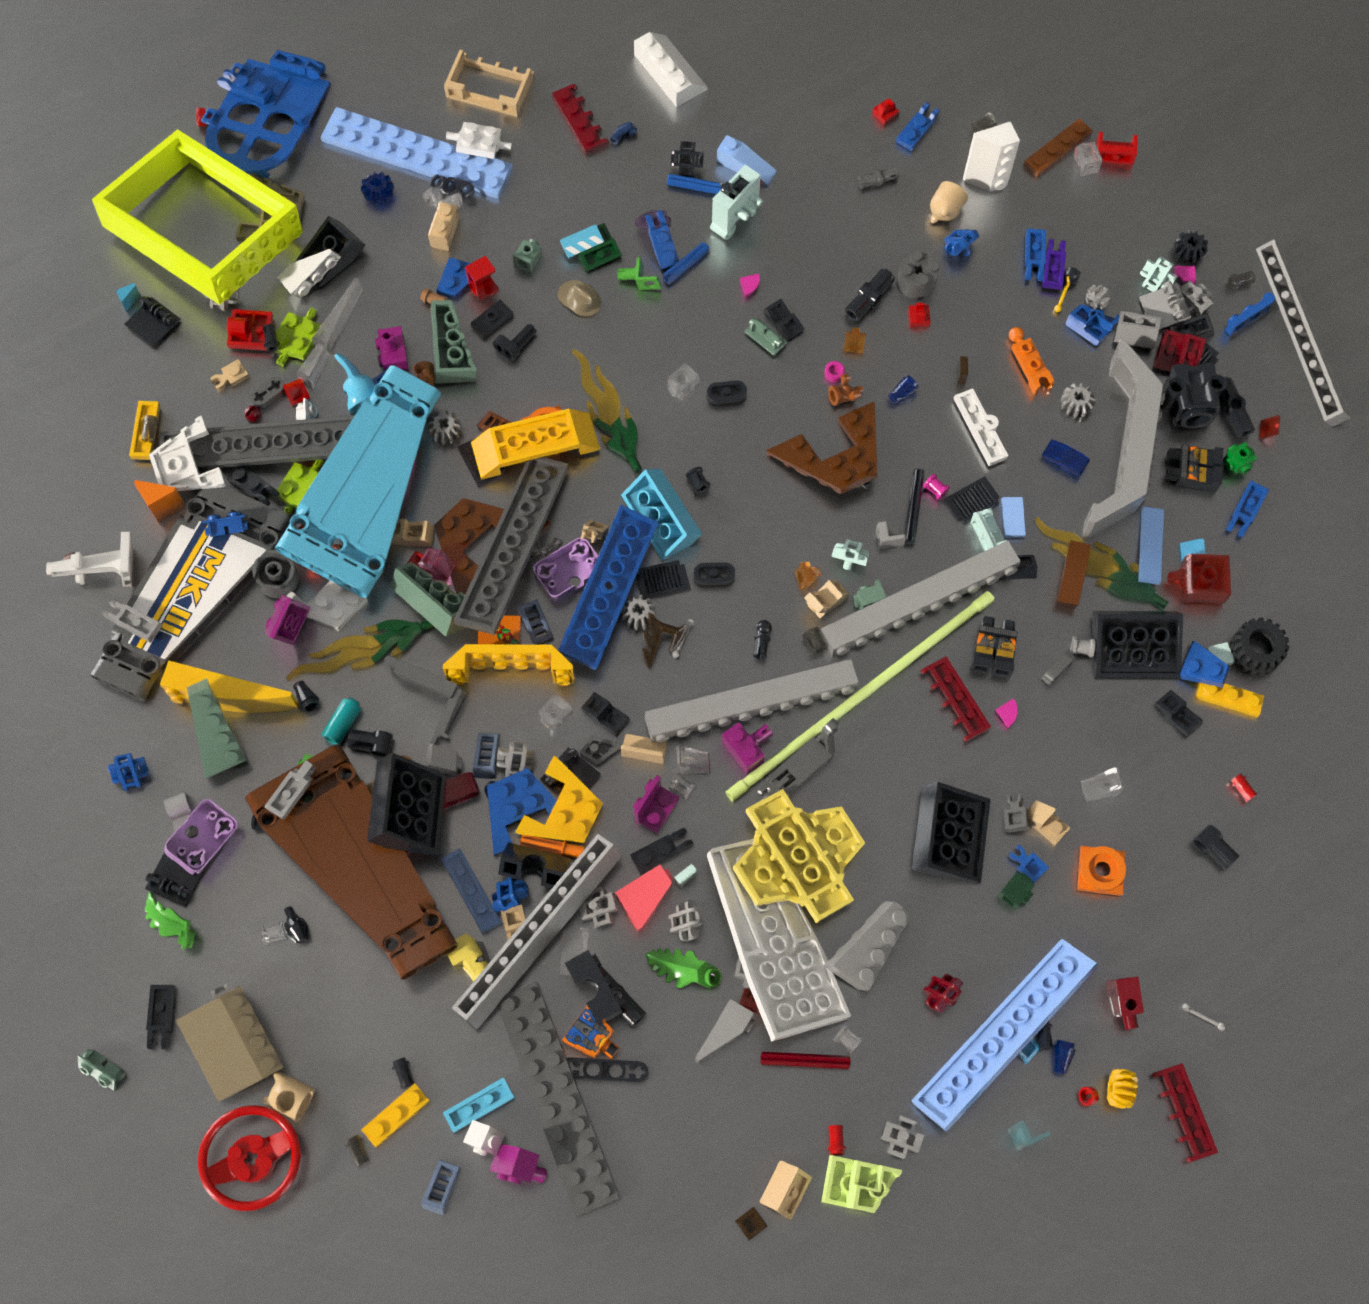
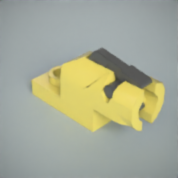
M466 933L455 939L458 947L447 956L455 970L462 967L474 982L490 963V959L482 941H475L473 937Z

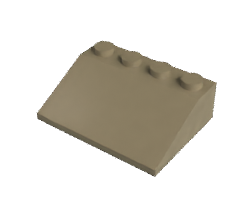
M241 986L229 990L176 1019L218 1102L283 1068Z

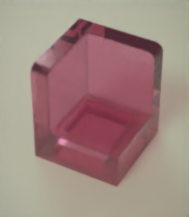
M427 548L418 563L420 568L433 575L432 579L447 581L456 565L442 550Z

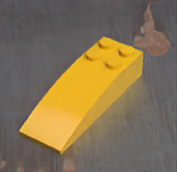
M168 661L160 682L165 693L171 698L170 700L179 704H183V702L190 703L187 687L208 679L224 711L268 713L299 710L298 701L292 692Z

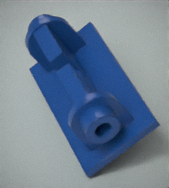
M241 511L228 513L229 517L221 518L220 515L207 516L208 520L202 521V523H208V527H205L206 536L210 535V537L225 535L226 526H228L229 534L245 532L249 527L248 522L243 521V518L248 517V515H242Z

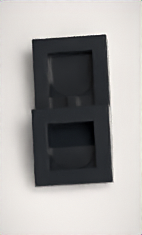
M781 298L764 309L768 318L787 340L805 330L795 313L791 314Z
M1172 690L1156 702L1159 710L1186 737L1203 723L1199 716L1187 708V702Z
M596 692L581 707L585 713L616 736L630 721L626 714L612 706L610 701Z

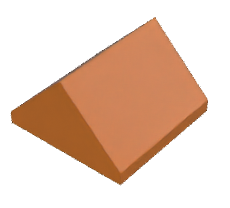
M139 480L134 481V485L158 523L185 507V503L175 487Z

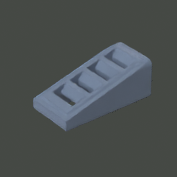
M538 599L518 606V612L533 645L554 638ZM535 608L536 612L526 616L525 612ZM539 616V620L529 623V619ZM542 623L543 627L532 630L531 627ZM546 631V635L538 638L535 637V634Z
M478 733L472 769L475 778L495 779L500 734ZM482 742H494L493 745L482 744ZM481 759H491V761H480V760H481Z
M442 1160L438 1161L421 1202L423 1209L440 1215L445 1214L461 1170L460 1166ZM441 1170L452 1173V1177L440 1174ZM439 1179L449 1184L448 1186L437 1183V1180ZM434 1189H437L445 1192V1194L441 1195L433 1191ZM432 1198L441 1201V1203L439 1204L430 1200Z

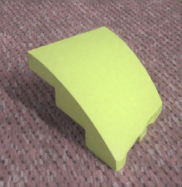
M829 1155L821 1202L875 1213L881 1204V1200L889 1193V1188L895 1179L902 1174V1170Z

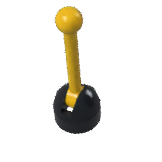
M1067 267L1065 269L1064 281L1066 285L1058 305L1054 308L1056 312L1062 311V304L1070 284L1076 283L1081 273L1076 268Z

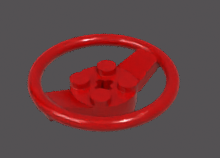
M242 1106L225 1113L210 1126L199 1148L198 1171L207 1193L222 1206L237 1211H254L273 1204L288 1191L297 1176L301 1160V1148L297 1133L283 1115L264 1106ZM245 1115H260L273 1120L283 1129V1131L266 1138L260 1135L241 1137L229 1148L227 1157L207 1167L208 1151L213 1138L231 1120ZM291 1150V1164L284 1181L274 1192L264 1198L255 1201H237L225 1196L215 1187L238 1180L251 1184L263 1182L272 1175L276 1162ZM251 1154H257L258 1158L255 1159L254 1165H252V1163H248V1159Z

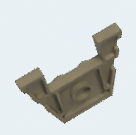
M249 174L296 204L299 218L301 219L305 198L303 192L283 184L278 185L271 182L268 178L264 177L263 179L256 174ZM262 210L259 223L239 222L236 233L237 241H245L272 216Z

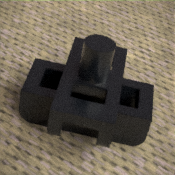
M681 141L680 150H671L670 166H679V175L694 176V167L703 168L704 152L695 151L696 142Z

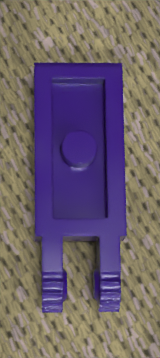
M1049 239L1042 288L1062 290L1066 261V241L1061 240L1059 251L1053 250L1054 239Z

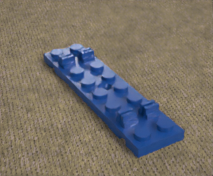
M619 506L559 645L558 651L563 656L593 670L597 669L659 522L628 507ZM605 583H611L612 589H607Z

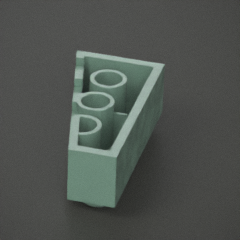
M431 301L436 383L476 382L477 370L465 342L464 334L461 331L452 301Z
M412 562L395 568L390 588L444 636L447 637L467 628L456 625L454 622L465 594L453 592L449 589L450 585L445 582L435 581L432 579V574Z
M208 679L187 687L205 779L246 761L244 751Z

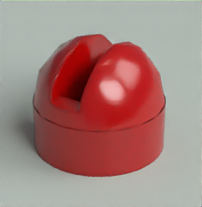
M1093 1087L1081 1088L1079 1091L1080 1102L1086 1106L1096 1104L1099 1100L1098 1091ZM1087 1094H1092V1098L1087 1099Z

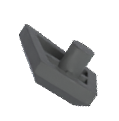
M591 736L579 753L595 765H599L620 750L622 744Z

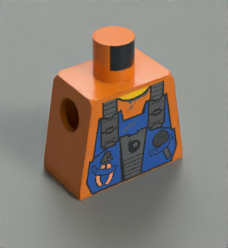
M588 1006L585 1007L562 1039L565 1045L593 1059H597L601 1052L612 1059L620 1048L610 1041L614 1035V1030L607 1023L598 1026Z

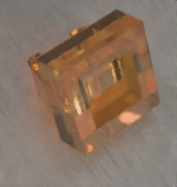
M852 327V331H846L843 351L863 353L866 333H860V328Z
M802 562L795 570L799 589H808L813 582L817 581V577L821 576L820 569L818 567H811L810 562Z

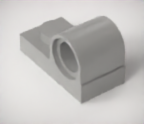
M184 792L164 799L166 812L172 820L174 830L176 831L194 811L190 796ZM189 826L186 828L185 834L189 838H195L198 835V829L194 826Z

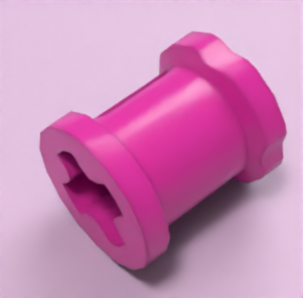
M932 474L924 483L923 488L930 490L939 501L947 494L950 486L942 483L936 474Z

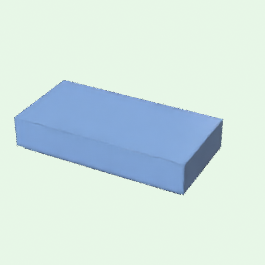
M1002 497L1004 538H1025L1023 497Z

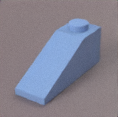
M726 135L717 149V163L735 172H738L746 164L761 175V184L768 187L777 173V170L747 145Z

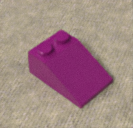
M282 594L281 598H278L274 605L275 611L272 617L266 622L265 634L275 640L294 645L311 607Z

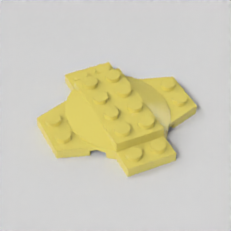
M782 789L746 809L745 812L757 830L755 831L753 845L733 866V870L756 906L789 900L800 904L802 907L806 906L814 921L818 923L854 901L842 882L844 868L865 842L842 806L816 810L814 813H806L803 809L794 807Z

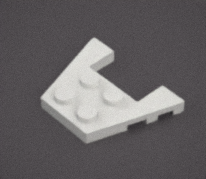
M202 416L195 419L196 422L191 426H186L180 430L181 433L174 439L167 440L149 454L158 484L175 487L177 491L227 486L219 467L199 474L189 442L209 435Z
M329 581L306 604L311 607L306 618L339 631L368 601L367 598L360 597ZM292 591L287 595L294 600L306 604Z

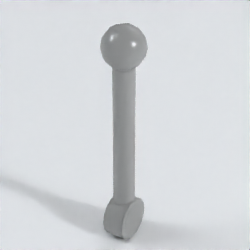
M692 619L687 620V629L677 649L672 652L674 658L680 657V650L690 628H693L695 625Z
M1183 1004L1182 1009L1210 1022L1217 1026L1220 1031L1226 1029L1224 1022H1217L1192 1009L1191 1006Z

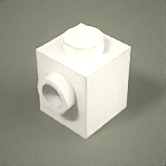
M472 1120L463 1142L474 1147L473 1152L486 1157L487 1153L496 1156L505 1133Z

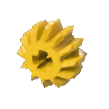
M1114 1069L1111 1072L1109 1082L1107 1083V1099L1111 1106L1121 1109L1133 1106V1103L1136 1101L1138 1079L1135 1072L1127 1069Z

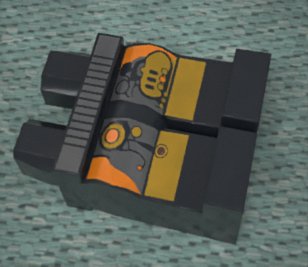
M1182 444L1180 449L1169 448L1166 460L1176 462V467L1168 466L1166 468L1165 479L1175 481V486L1181 487L1183 485L1189 488L1216 492L1222 484L1223 467L1221 466L1223 465L1224 448L1205 449Z
M984 616L977 630L970 670L989 673L992 668L991 674L1011 677L1014 671V656L1018 631H1015V621L1003 620L1002 628L994 627L995 618Z

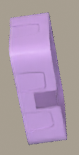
M579 537L534 564L535 580L541 586L550 602L559 604L566 598L584 589L598 555L586 538L581 539ZM572 577H578L581 583L577 587L575 585L570 586L569 580Z
M205 799L200 802L188 816L185 823L168 839L164 848L165 854L193 875L195 872L200 874L227 840L235 833L238 823L235 818L212 800ZM226 823L229 825L228 831L224 830L219 833L220 824L224 825ZM187 827H196L198 835L195 838L187 837L185 834ZM200 854H202L199 860L200 865L194 864L193 866L190 864L192 861L191 858L195 859L196 857H199Z

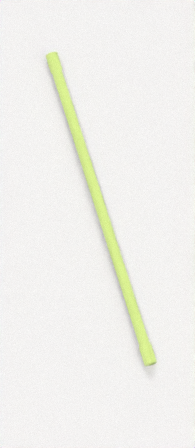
M986 591L974 600L970 606L756 770L725 791L732 802L748 791L752 785L797 752L811 738L818 736L822 732V728L832 718L836 721L976 613L995 601L993 595Z

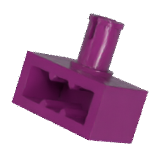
M401 326L377 330L378 338H375L377 350L381 351V355H378L379 367H383L385 371L392 365L404 371H409Z
M740 722L722 733L721 742L746 775L764 763L765 755L758 745L770 736H773L771 729H767L769 727L766 724L751 735L747 733Z
M501 1144L490 1168V1171L497 1173L496 1178L521 1185L522 1181L531 1183V1180L542 1183L547 1175L545 1168L536 1166L539 1154Z

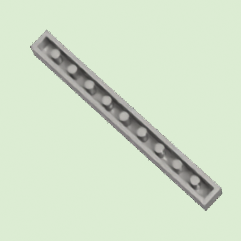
M1272 240L1257 248L1256 251L1323 419L1333 427L1352 417L1284 249L1276 240Z
M1007 540L821 628V637L832 656L837 654L841 656L847 653L851 647L856 645L860 647L866 644L870 638L875 636L879 638L885 635L889 629H898L904 626L908 620H917L923 617L927 611H936L943 607V604L946 602H955L965 593L969 592V594L978 591L981 588L980 586L984 584L991 585L997 582L999 577L1003 575L1010 576L1017 571V567H1019L1020 559Z
M849 659L646 711L645 721L651 742L657 741L662 743L668 741L673 736L685 737L693 731L699 730V732H704L711 729L712 726H727L732 721L739 719L740 721H747L752 716L759 714L766 716L778 709L786 711L793 708L794 705H809L814 700L821 698L822 700H828L840 693L848 695L856 690L859 682L852 660Z
M596 835L454 1004L452 1009L473 1027L478 1029L622 857L621 853L612 843L601 835Z

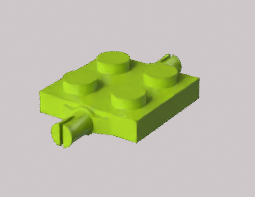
M310 308L305 317L288 312L276 331L277 340L280 342L278 351L282 353L276 361L278 365L283 367L289 357L298 358L303 361L306 360L324 331L322 325L312 321L317 314L314 308Z
M322 459L316 460L312 467H305L297 462L293 464L277 488L279 495L275 498L286 504L282 512L290 515L293 510H297L299 503L325 463Z

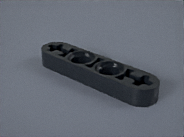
M566 1058L568 1062L573 1063L574 1067H580V1062L584 1063L583 1076H579V1070L572 1071L575 1080L643 1083L649 1075L647 1065L640 1061ZM597 1064L600 1068L599 1073L596 1076L588 1075L586 1071L588 1065ZM619 1065L622 1068V1074L616 1078L612 1077L609 1074L611 1066ZM625 1065H630L629 1070H636L637 1066H640L641 1070L645 1071V1074H642L638 1079L635 1074L628 1073L629 1078H624L626 1075Z

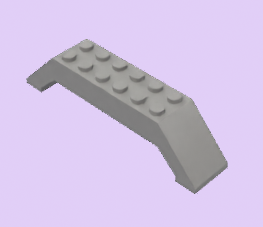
M1125 340L1119 341L1111 359L1109 377H1114L1130 398L1115 494L1099 504L1093 503L1085 519L1083 539H1089L1135 513L1141 504L1144 505L1146 496H1149L1151 484L1148 483L1149 477H1152L1154 465H1151V461L1155 458L1157 447H1154V442L1157 441L1160 429H1157V423H1160L1162 411L1159 408L1164 402L1165 393L1162 392L1163 384Z

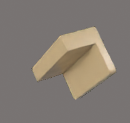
M625 734L624 743L621 745V756L664 764L668 742H651V738Z
M779 1161L760 1199V1203L792 1220L812 1177L798 1167L784 1161Z

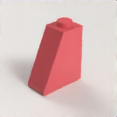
M658 865L615 892L618 902L639 934L644 931L672 889L671 881L673 877L667 868L663 869L661 865Z

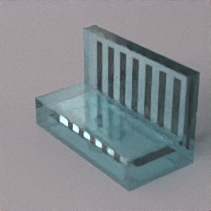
M1024 1121L1008 1129L1018 1151L1051 1135L1047 1131L1032 1138Z

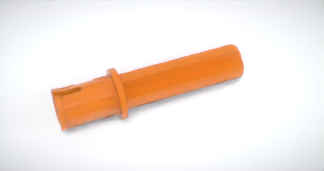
M522 835L520 840L521 846L563 857L578 858L586 848L585 846L569 844L565 840L560 842L528 835Z

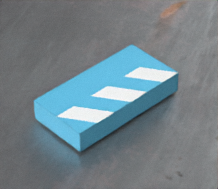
M596 224L560 240L568 259L604 242Z

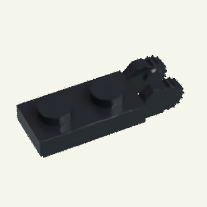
M238 466L227 478L230 484L243 493L268 506L271 503L263 495L266 492L274 497L279 495V492L268 482L244 466Z
M681 828L671 835L668 834L630 854L640 875L675 858L679 853L694 844L692 840H686L677 847L673 843V841L687 833L685 828Z
M174 985L150 986L146 1025L148 1049H154L156 1043L155 1031H162L161 1049H168L169 1031H171L175 994Z

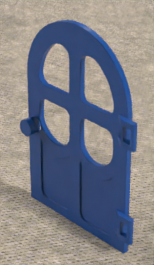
M247 59L244 65L235 63L231 70L235 71L237 68L239 69L237 74L273 86L274 91L265 104H261L229 91L219 109L208 108L201 122L209 124L205 135L206 148L245 173L256 174L278 167L291 156L303 133H307V128H310V121L331 83L320 78L319 80L310 79L307 75L270 67L269 64ZM252 104L260 109L256 120L250 125L230 120L228 117L231 111L239 105ZM276 113H285L294 120V125L287 134L269 131L263 127L269 117ZM212 114V117L208 119V115ZM223 129H229L246 135L240 148L234 154L223 152L218 145V134ZM258 139L282 145L278 152L266 159L252 161L247 158L255 141Z

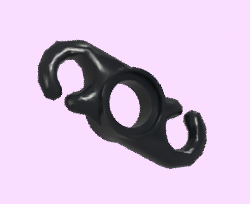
M434 175L430 181V186L435 192L451 196L458 195L464 197L463 189L466 186L470 188V192L465 196L467 199L471 198L475 192L471 182L454 177L446 178L441 176L442 184L439 187L435 185L439 175ZM455 181L457 187L455 191L450 192L448 185L450 182Z

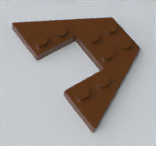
M871 402L838 417V423L855 445L845 451L821 461L803 434L767 449L766 454L769 458L772 456L784 462V465L787 467H793L797 472L806 477L811 476L819 480L820 484L831 487L840 494L877 478L875 402Z
M462 498L434 524L457 594L459 592L466 594L478 568V565L465 553L492 527L496 529L503 514V508ZM545 521L539 537L551 526L550 521Z

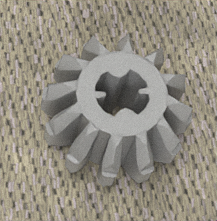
M1073 383L1070 388L1067 387L1064 390L1060 400L1062 402V409H1067V415L1073 413L1074 418H1076L1079 414L1083 418L1086 416V413L1090 414L1092 412L1096 399H1094L1095 392H1089L1090 386L1083 388L1081 383L1077 387Z
M445 410L444 414L437 411V417L431 416V422L427 424V427L429 429V436L433 438L435 443L441 441V444L444 446L446 441L453 444V439L459 440V433H462V423L454 412L449 415L447 410Z
M642 594L639 596V599L632 595V602L625 600V607L621 610V613L624 614L622 621H627L628 628L634 625V630L636 631L639 629V626L646 630L648 614L652 613L655 618L657 617V613L654 612L656 606L651 604L650 598L643 600Z

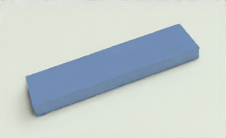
M1145 506L1142 508L1138 582L1157 585L1161 583L1164 509Z
M459 848L442 857L441 861L482 935L502 925L461 849Z

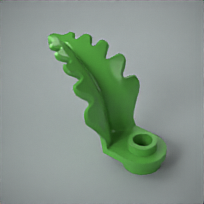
M149 892L146 900L147 905L144 910L147 912L146 919H152L150 927L152 929L158 927L159 935L162 937L178 935V944H181V949L192 948L195 931L190 930L191 921L180 917L171 908L164 909L161 903H156L153 893Z
M660 948L657 949V952L652 949L651 952L646 953L648 965L652 964L651 970L656 971L658 969V977L666 973L665 982L667 983L676 979V986L678 988H682L692 982H696L706 988H714L721 983V971L710 963L699 960L692 950L687 951L684 956L680 949H675L672 955L668 948L665 949L664 953Z

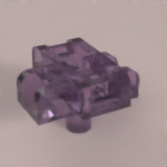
M652 209L635 219V227L648 228L645 216L648 214L653 218L655 228L659 227L660 223L657 218V211L659 210ZM662 210L668 227H671V218L667 216V211Z

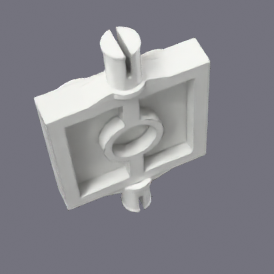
M464 122L459 133L449 131L446 133V139L457 141L456 152L494 159L499 149L511 151L512 143L501 141V129L492 126Z

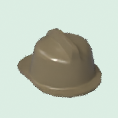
M570 280L563 283L558 289L559 301L580 316H593L601 307L600 296L589 284L578 280Z

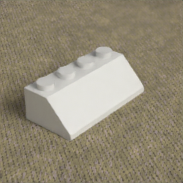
M649 32L634 40V55L676 107L708 90L706 84L666 35Z
M1011 122L974 133L963 176L964 182L989 192L1001 190L1008 185L1020 139Z

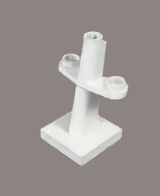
M121 532L120 550L82 556L79 551L71 554L70 559L47 562V575H52V577L75 575L76 583L84 585L86 574L112 571L121 576L123 587H132L133 545L130 532Z

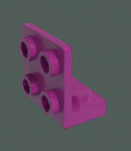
M656 775L654 780L650 779L644 788L646 791L642 798L638 797L634 803L633 809L635 810L633 814L635 823L658 835L680 800V797L661 786V777Z

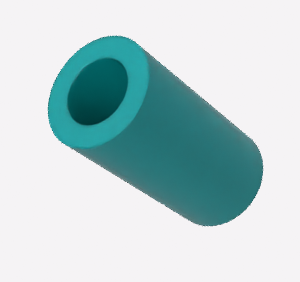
M351 697L348 699L343 698L321 733V737L334 745L341 744L361 711L360 703Z

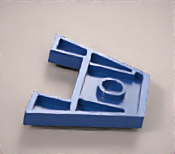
M528 768L487 786L494 855L504 851L508 842L512 843L505 827L506 825L522 819L524 815L529 816L544 808L549 816L557 801Z

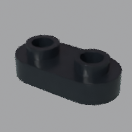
M738 380L712 383L707 388V399L713 404L741 402L747 395L746 385Z
M727 562L700 563L694 568L693 576L694 580L700 585H727L732 583L735 578V568ZM702 573H705L708 576L706 578H702L700 575ZM727 573L728 577H722L721 574Z

